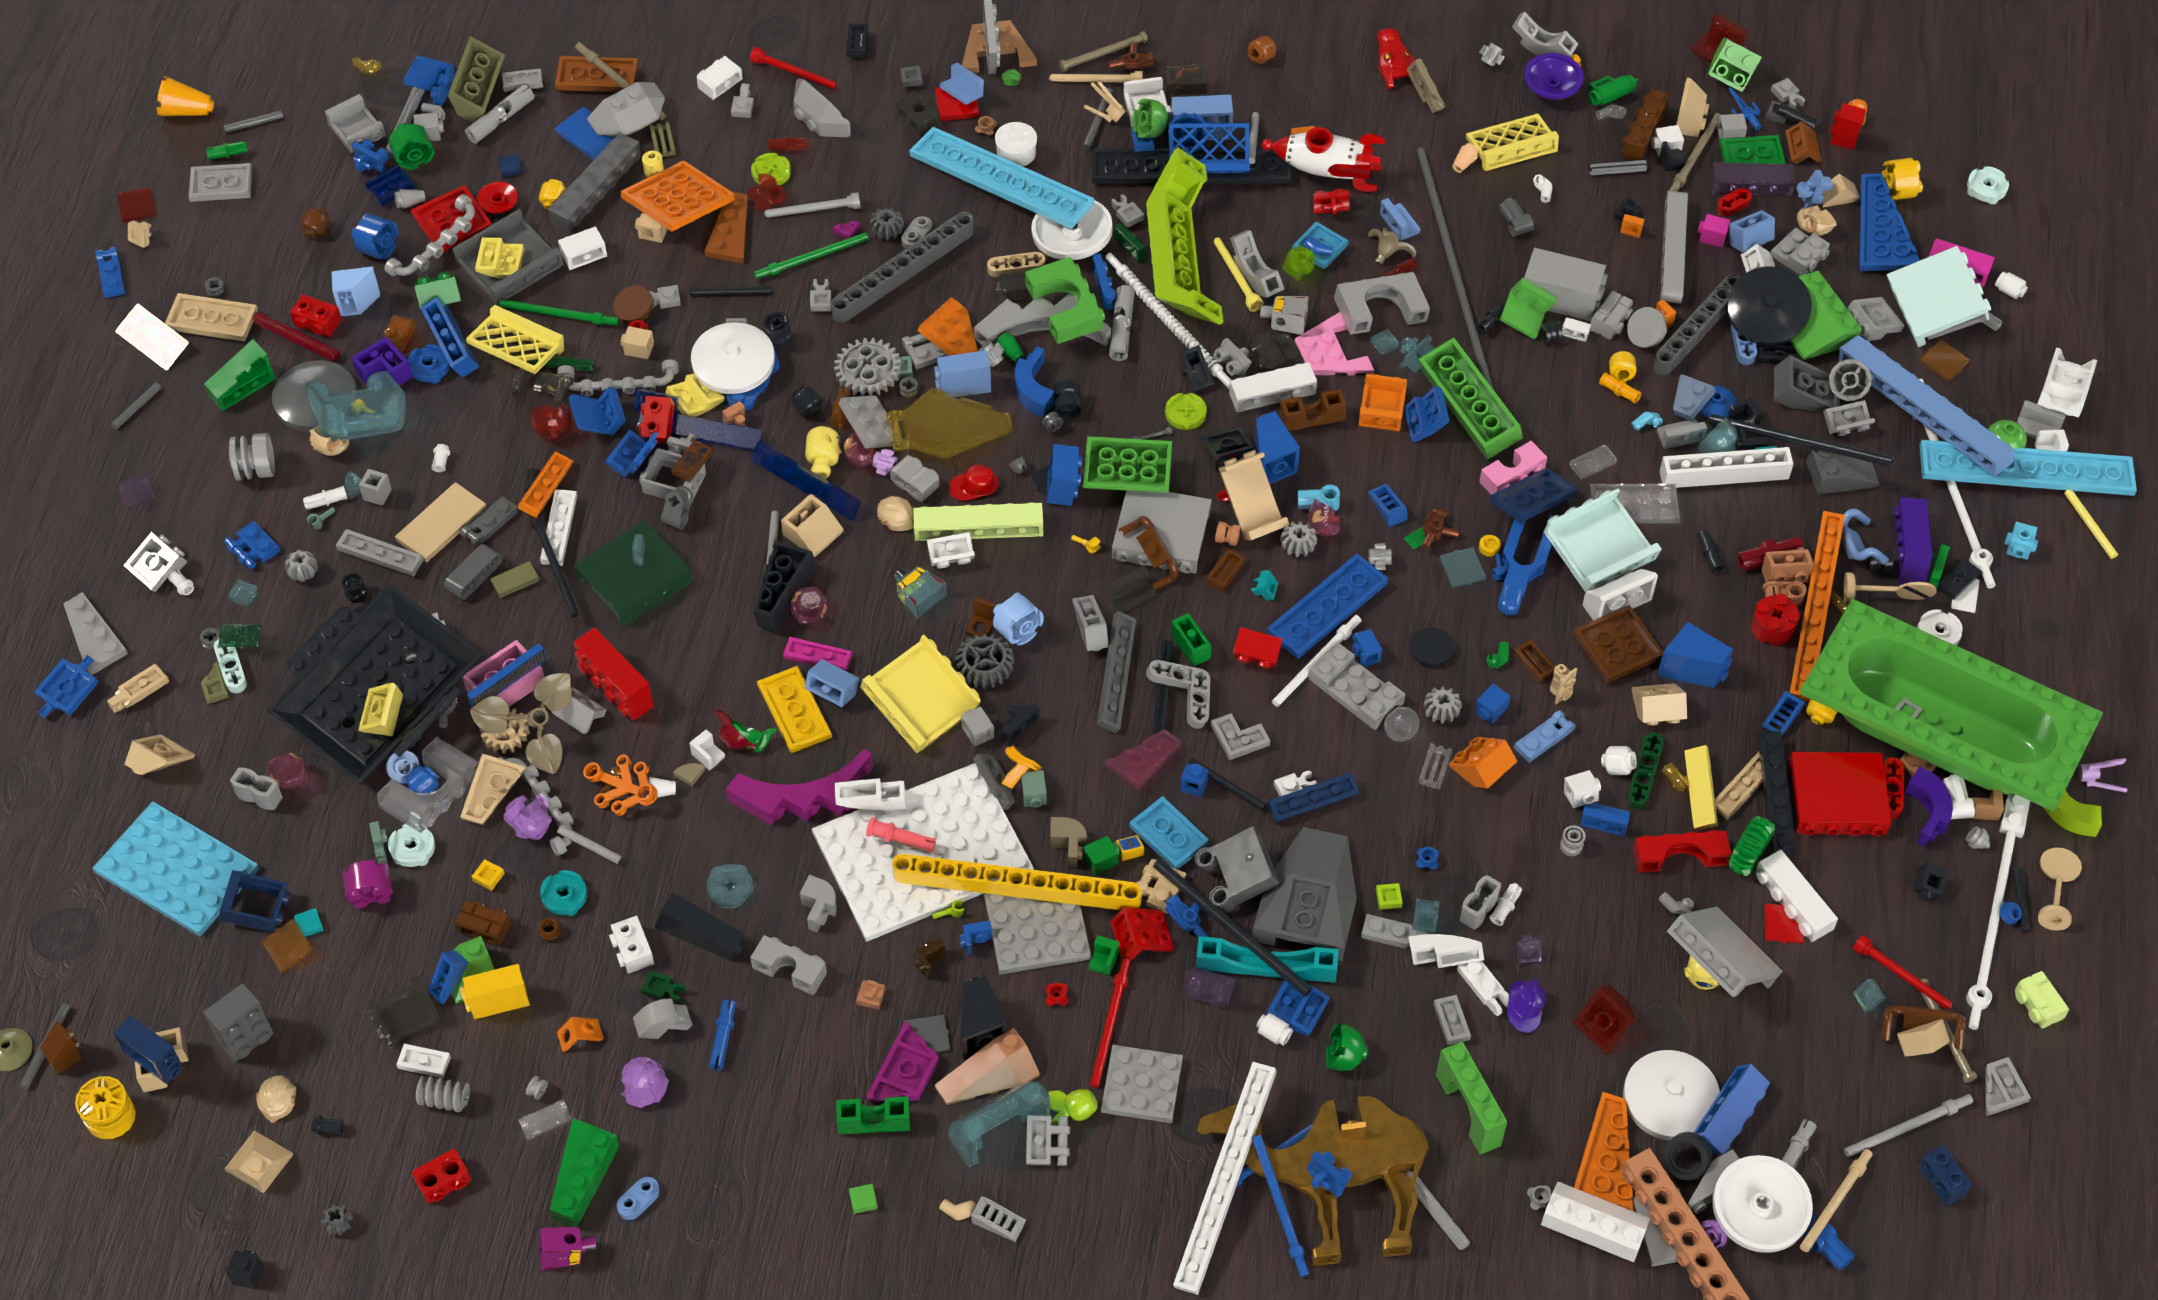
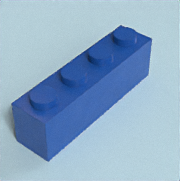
M438 297L422 306L421 310L451 368L462 378L479 368L480 366L468 343H466L449 307Z
M1752 1064L1741 1065L1735 1068L1693 1132L1699 1134L1708 1142L1712 1156H1722L1730 1150L1731 1142L1741 1133L1744 1122L1752 1116L1754 1107L1766 1094L1765 1090L1770 1082Z

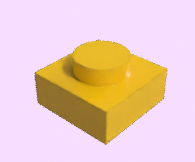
M484 859L471 877L475 883L492 891L505 873L504 869Z

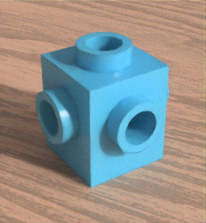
M2016 522L2012 533L2008 532L2005 545H2008L2006 554L2028 560L2030 553H2035L2038 540L2035 539L2037 527Z

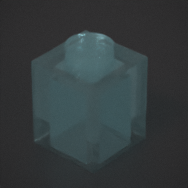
M1416 898L1412 929L1435 933L1439 902Z

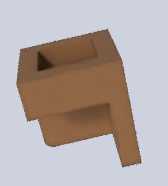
M1993 789L1989 798L1972 797L1975 814L1971 819L1999 821L2004 810L2002 791Z

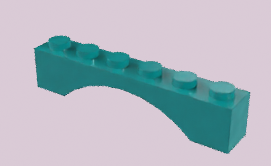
M1201 936L1198 938L1196 970L1282 978L1248 948L1230 943L1222 938ZM1314 947L1293 952H1271L1302 980L1336 982L1339 949Z

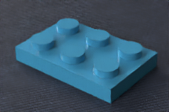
M1163 796L1129 822V827L1175 869H1179L1194 857L1201 848L1209 845V839Z

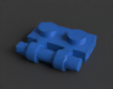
M254 521L236 532L239 540H233L231 537H227L224 540L227 549L232 554H236L239 557V562L249 569H253L256 566L255 560L257 558L264 563L280 552L279 546ZM247 547L250 551L245 552L243 549Z

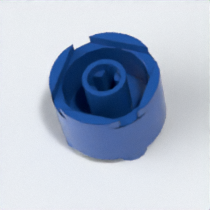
M366 213L358 226L353 228L351 237L354 239L355 248L359 253L377 259H387L396 248L397 243H394L395 236L398 237L399 231L395 222Z

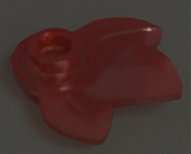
M759 174L760 185L746 191L748 197L756 202L754 209L757 211L770 209L773 204L783 202L786 196L784 188L777 185L776 179L768 174ZM775 193L779 194V196L773 197Z

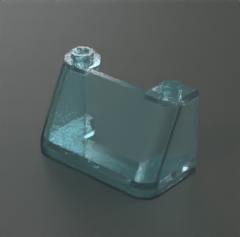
M387 371L372 374L368 378L367 389L329 395L328 388L324 383L320 381L306 383L307 397L321 433L324 437L331 438L332 442L338 438L347 440L399 431L404 426L405 393Z
M1027 1082L1015 1085L950 1124L948 1128L949 1139L968 1168L979 1163L977 1153L983 1147V1142L980 1139L982 1134L1017 1114L1023 1123L1027 1122V1115L1050 1116V1095L1040 1083Z

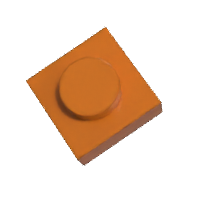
M1625 214L1620 233L1640 238L1644 219Z

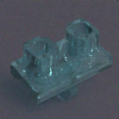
M1428 335L1418 345H1416L1418 342L1416 337L1413 339L1405 337L1401 340L1402 348L1400 351L1402 354L1406 352L1408 354L1404 356V360L1399 366L1402 369L1408 366L1416 373L1421 368L1418 356L1420 354L1424 356L1435 349L1430 344L1433 338Z

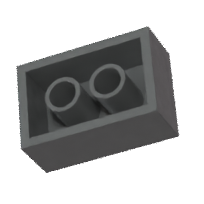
M243 983L203 1011L218 1044L234 1063L248 1056L251 1050L259 1044L267 1042L270 1036L274 1034L259 1001Z

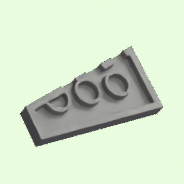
M83 592L63 603L82 659L88 655L94 660L86 669L88 674L93 675L128 654L125 647Z

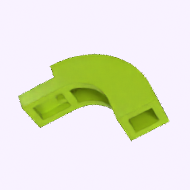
M2066 790L2055 812L2044 808L2058 825L2076 834L2096 837L2102 826L2101 806L2077 802L2068 795Z

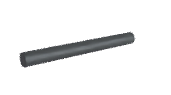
M1107 88L1108 91H1109L1111 94H1113V90L1110 89V88ZM1103 98L1098 111L1105 114L1108 103ZM1095 115L1083 144L1085 150H1090L1103 117Z
M62 1003L42 1043L56 1022L59 1021L61 1025L63 1024L71 1009L70 1005ZM40 1047L19 1084L23 1089L29 1088L45 1058Z

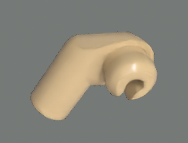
M944 1199L939 1209L959 1221L971 1217L976 1203L967 1201L955 1205L949 1200Z

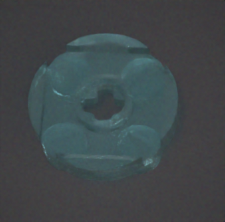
M725 864L714 867L707 879L708 896L722 908H736L744 904V901L748 896L750 898L753 892V881L747 868L737 864ZM729 882L736 884L732 886L731 890H728L724 885Z

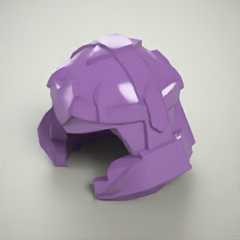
M538 794L536 799L525 807L524 802L527 799L522 795L510 802L505 808L504 820L516 831L515 834L518 837L538 840L547 832L551 822V816H549L547 809L548 800Z
M649 1057L631 1059L622 1069L621 1081L625 1086V1090L621 1095L625 1097L626 1103L639 1108H643L653 1102L658 1103L665 1094L669 1082L662 1069V1065Z

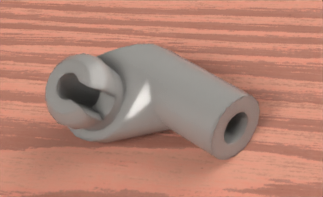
M1667 892L1663 893L1658 899L1673 914L1689 913L1694 907V902L1690 898L1675 901Z

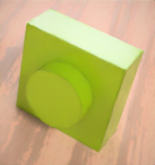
M1399 883L1376 885L1379 910L1402 908L1403 903Z

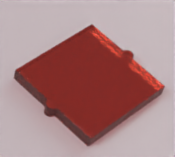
M150 187L139 190L132 189V191L117 194L122 222L155 216Z

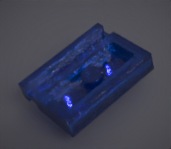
M399 165L364 183L366 189L369 190L380 206L395 199L394 192H398L399 189L412 190L415 188L412 179L404 170L402 171Z

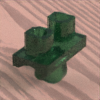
M221 624L218 645L220 647L240 648L259 647L261 625Z

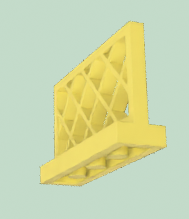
M1535 114L1466 133V139L1478 149V156L1482 160V167L1485 171L1558 151L1559 135L1556 131L1551 132L1540 115ZM1537 122L1538 126L1529 125V123ZM1511 128H1520V131L1511 130ZM1524 130L1532 131L1533 134L1531 135L1523 132ZM1496 132L1502 133L1501 136L1492 135V134H1493V133H1496ZM1506 135L1514 136L1515 139L1513 140L1505 137ZM1480 137V138H1484V140H1483V142H1482V141L1475 140V138ZM1488 140L1496 141L1497 144L1494 145L1487 142Z
M496 305L490 309V316L466 338V343L534 374L555 354L560 355L564 351L563 335ZM490 324L495 327H498L495 329H487V327ZM504 333H511L515 336L505 337ZM501 334L502 338L490 339L489 335ZM477 337H487V340H476ZM526 340L533 344L522 345L521 341ZM518 342L519 346L507 347L506 343ZM504 344V348L496 349L492 345ZM544 348L549 351L539 353L538 349ZM535 349L536 351L535 354H524V351ZM521 351V356L509 355V353ZM538 359V362L534 366L526 362L529 360Z

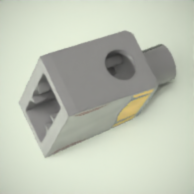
M1277 296L1273 306H1261L1260 318L1272 319L1271 328L1274 330L1303 335L1308 315L1309 296Z

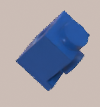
M1372 630L1355 633L1352 637L1354 640L1352 649L1355 656L1360 658L1359 664L1367 667L1380 662L1382 648Z
M1187 763L1181 777L1180 791L1202 798L1209 781L1208 769L1199 764ZM1188 783L1196 784L1198 788L1190 786Z

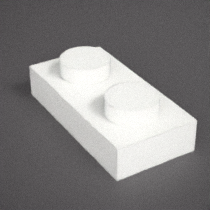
M404 1044L396 1065L398 1069L443 1078L451 1057L446 1052Z

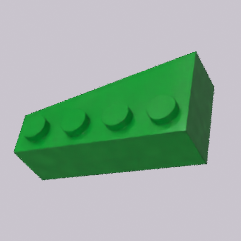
M575 1118L572 1119L550 1207L555 1222L567 1227L578 1226L619 1149L616 1134Z

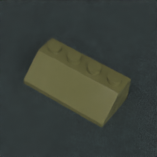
M471 36L468 38L448 97L457 115L474 123L485 113L505 55Z

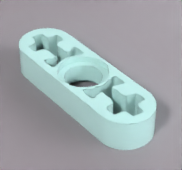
M220 637L214 643V650L225 684L230 692L240 693L245 690L247 681L236 647L230 637ZM227 645V649L229 652V654L226 655L223 651V646ZM229 661L236 662L233 668L228 669L224 667ZM236 675L238 684H234L232 676Z

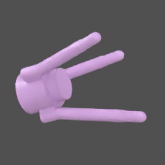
M2126 758L2099 763L2079 764L2080 782H2086L2087 787L2096 786L2127 792V788L2095 781L2100 779V768L2124 764Z

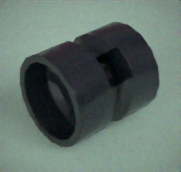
M782 312L769 313L763 320L764 332L772 342L775 350H784L792 342L790 319Z
M1062 380L1056 383L1053 387L1056 413L1062 419L1077 418L1083 412L1079 383L1074 380Z

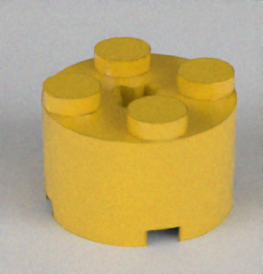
M1904 158L1884 162L1883 166H1887L1886 170L1882 171V174L1890 190L1892 200L1915 198L1918 193L1922 192L1923 185L1919 180L1920 163L1918 160L1914 161L1912 158Z

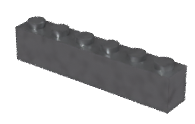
M619 133L548 209L550 222L568 232H571L575 226H578L599 200H602L605 194L616 185L617 181L628 172L629 168L640 159L641 150L639 142Z

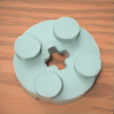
M1984 167L1983 170H1978L1977 168L1969 176L1967 192L1971 197H1975L1978 200L1988 202L1989 204H1996L1998 200L2006 195L2009 181L2005 179V174L1999 169Z
M407 823L402 825L403 828L397 832L395 830L388 841V849L393 861L405 867L426 865L435 850V840L428 828L419 823ZM415 841L416 847L410 849L406 846Z

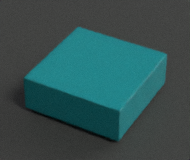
M316 908L294 915L301 938L324 931Z

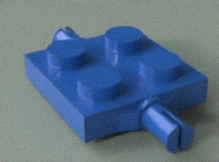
M86 655L79 665L70 663L62 658L39 685L34 693L46 702L38 712L40 716L46 718L53 708L71 716L99 682L86 671L94 662L90 656Z

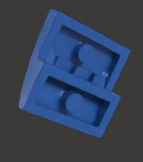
M1434 386L1423 398L1415 396L1404 407L1412 442H1417L1432 435L1450 421L1442 388Z
M1284 980L1264 1015L1267 1016V1014L1271 1013L1288 1023L1293 1031L1309 1036L1330 997L1311 986L1313 988L1311 993L1304 997Z

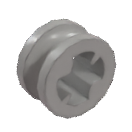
M534 1076L527 1086L526 1095H534V1099L539 1100L547 1089L548 1081L540 1080V1077Z

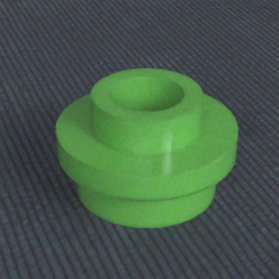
M1008 69L1002 73L1001 78L1005 85L1015 86L1019 84L1021 74L1014 69Z

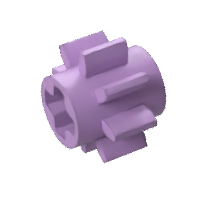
M882 449L881 452H876L872 462V466L877 468L876 473L884 476L886 474L889 475L890 470L898 464V458L893 456L894 451Z

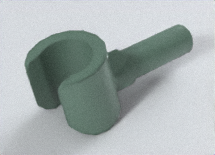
M332 507L319 516L316 514L309 515L307 517L308 524H312L316 530L321 529L322 521L334 513L335 509Z

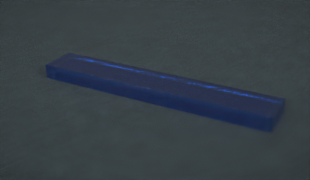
M641 412L637 424L638 429L639 424L643 423V415L641 414ZM674 413L671 435L687 438L691 433L696 435V440L759 452L764 431Z
M762 441L756 442L751 461L806 494H812L829 508L849 520L856 518L861 500Z

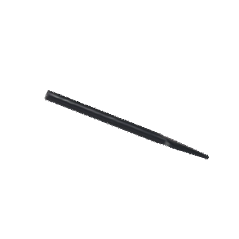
M541 514L537 518L529 515L530 524L537 531L570 616L576 618L579 616V612L545 531L546 523Z

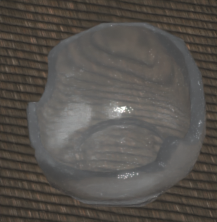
M1396 707L1386 716L1384 731L1395 742H1406L1417 733L1420 720L1417 713L1409 707Z

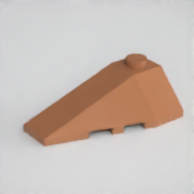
M1012 1028L988 1043L936 1083L934 1087L946 1105L975 1099L979 1095L988 1093L992 1095L1004 1089L1012 1088L1013 1090L1021 1088L1039 1077L1040 1073L1027 1045L1015 1028Z

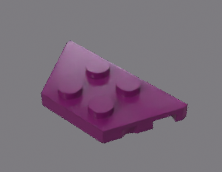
M904 1022L866 1096V1101L869 1103L885 1102L884 1098L909 1097V1101L919 1100L939 1062V1056L932 1048L926 1045L921 1036H918L911 1029V1025L908 1022Z

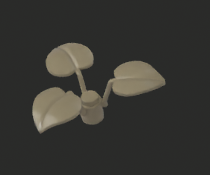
M556 673L542 678L534 688V697L542 702L540 708L531 710L528 714L507 716L509 713L507 702L500 697L491 696L483 699L471 708V717L480 729L490 734L504 732L507 728V720L527 719L530 726L538 728V739H533L527 744L525 750L526 758L537 769L554 774L561 764L562 745L554 734L549 733L543 737L541 736L542 725L549 718L545 705L551 711H560L568 706L571 700V676L567 673Z

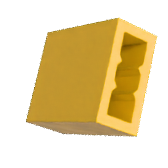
M519 964L463 978L464 987L460 988L467 1012L472 1011L474 1020L530 1005Z

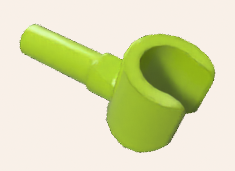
M954 900L951 908L932 913L933 919L946 915H952L956 918L961 917L965 908H956L961 907L963 901Z

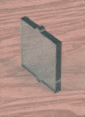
M1473 547L1440 555L1441 563L1452 588L1486 580V575Z

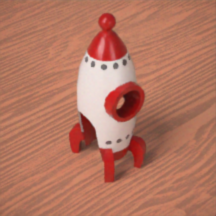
M1315 127L1304 133L1283 137L1274 143L1269 139H1265L1261 146L1266 151L1273 149L1281 159L1298 170L1330 178L1353 179L1354 188L1359 191L1372 192L1377 191L1378 185L1368 183L1365 179L1369 178L1370 171L1381 172L1382 165H1378L1381 162L1380 157L1372 156L1374 147L1370 145L1385 144L1386 138L1366 133L1361 137L1360 141L1332 135L1328 129Z

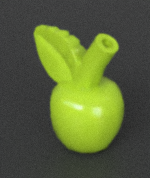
M1088 1089L1075 1090L1068 1095L1057 1090L1049 1091L1047 1094L1049 1107L1052 1111L1058 1113L1051 1121L1052 1126H1058V1117L1070 1116L1075 1121L1086 1120L1097 1109V1100Z

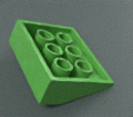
M1819 271L1799 276L1809 290L1812 309L1805 329L1790 341L1803 360L1840 350V347L1859 335L1862 328Z
M1088 436L1083 488L1169 493L1172 441Z

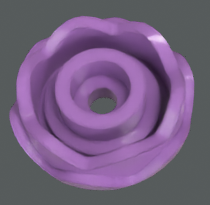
M1706 1220L1700 1224L1716 1249L1726 1244L1728 1236L1716 1220Z

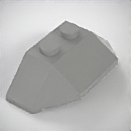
M799 78L796 80L794 94V114L796 118L802 120L811 131L816 132L819 136H851L850 122L842 117L833 104L804 79Z
M636 82L604 99L587 118V121L598 136L616 137L619 133L629 136L659 120L665 97L655 83Z

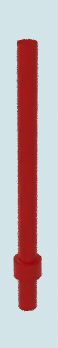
M1121 959L1118 974L1114 977V991L1090 1086L1093 1088H1099L1123 989L1127 987V973L1130 961L1127 959Z

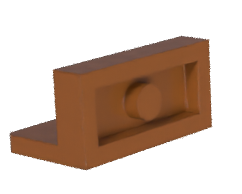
M1801 121L1785 131L1791 160L1795 164L1808 157H1811L1817 163L1822 161L1814 130Z

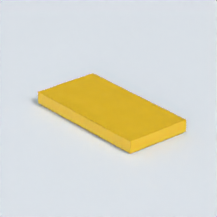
M798 666L757 681V686L791 754L832 738V733L811 691L805 689L806 681Z

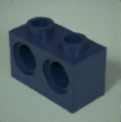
M1944 1145L1923 1155L1917 1167L1945 1207L1965 1197L1972 1186Z

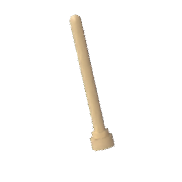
M1135 71L1131 75L1051 74L1049 79L1052 82L1101 81L1124 83L1132 80H1142L1143 71Z

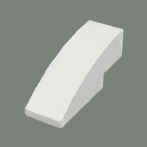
M880 778L835 783L836 805L866 810L907 809L904 781L881 783Z
M1443 934L1408 936L1414 965L1437 961L1438 968L1484 960L1482 943L1476 940Z

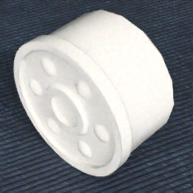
M1011 122L1003 125L995 135L997 155L1023 167L1030 164L1036 155L1037 135L1035 130L1021 122Z

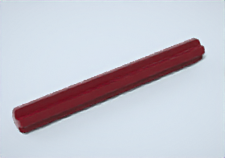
M256 312L253 316L255 324L333 362L337 361L340 357L338 350L260 312Z

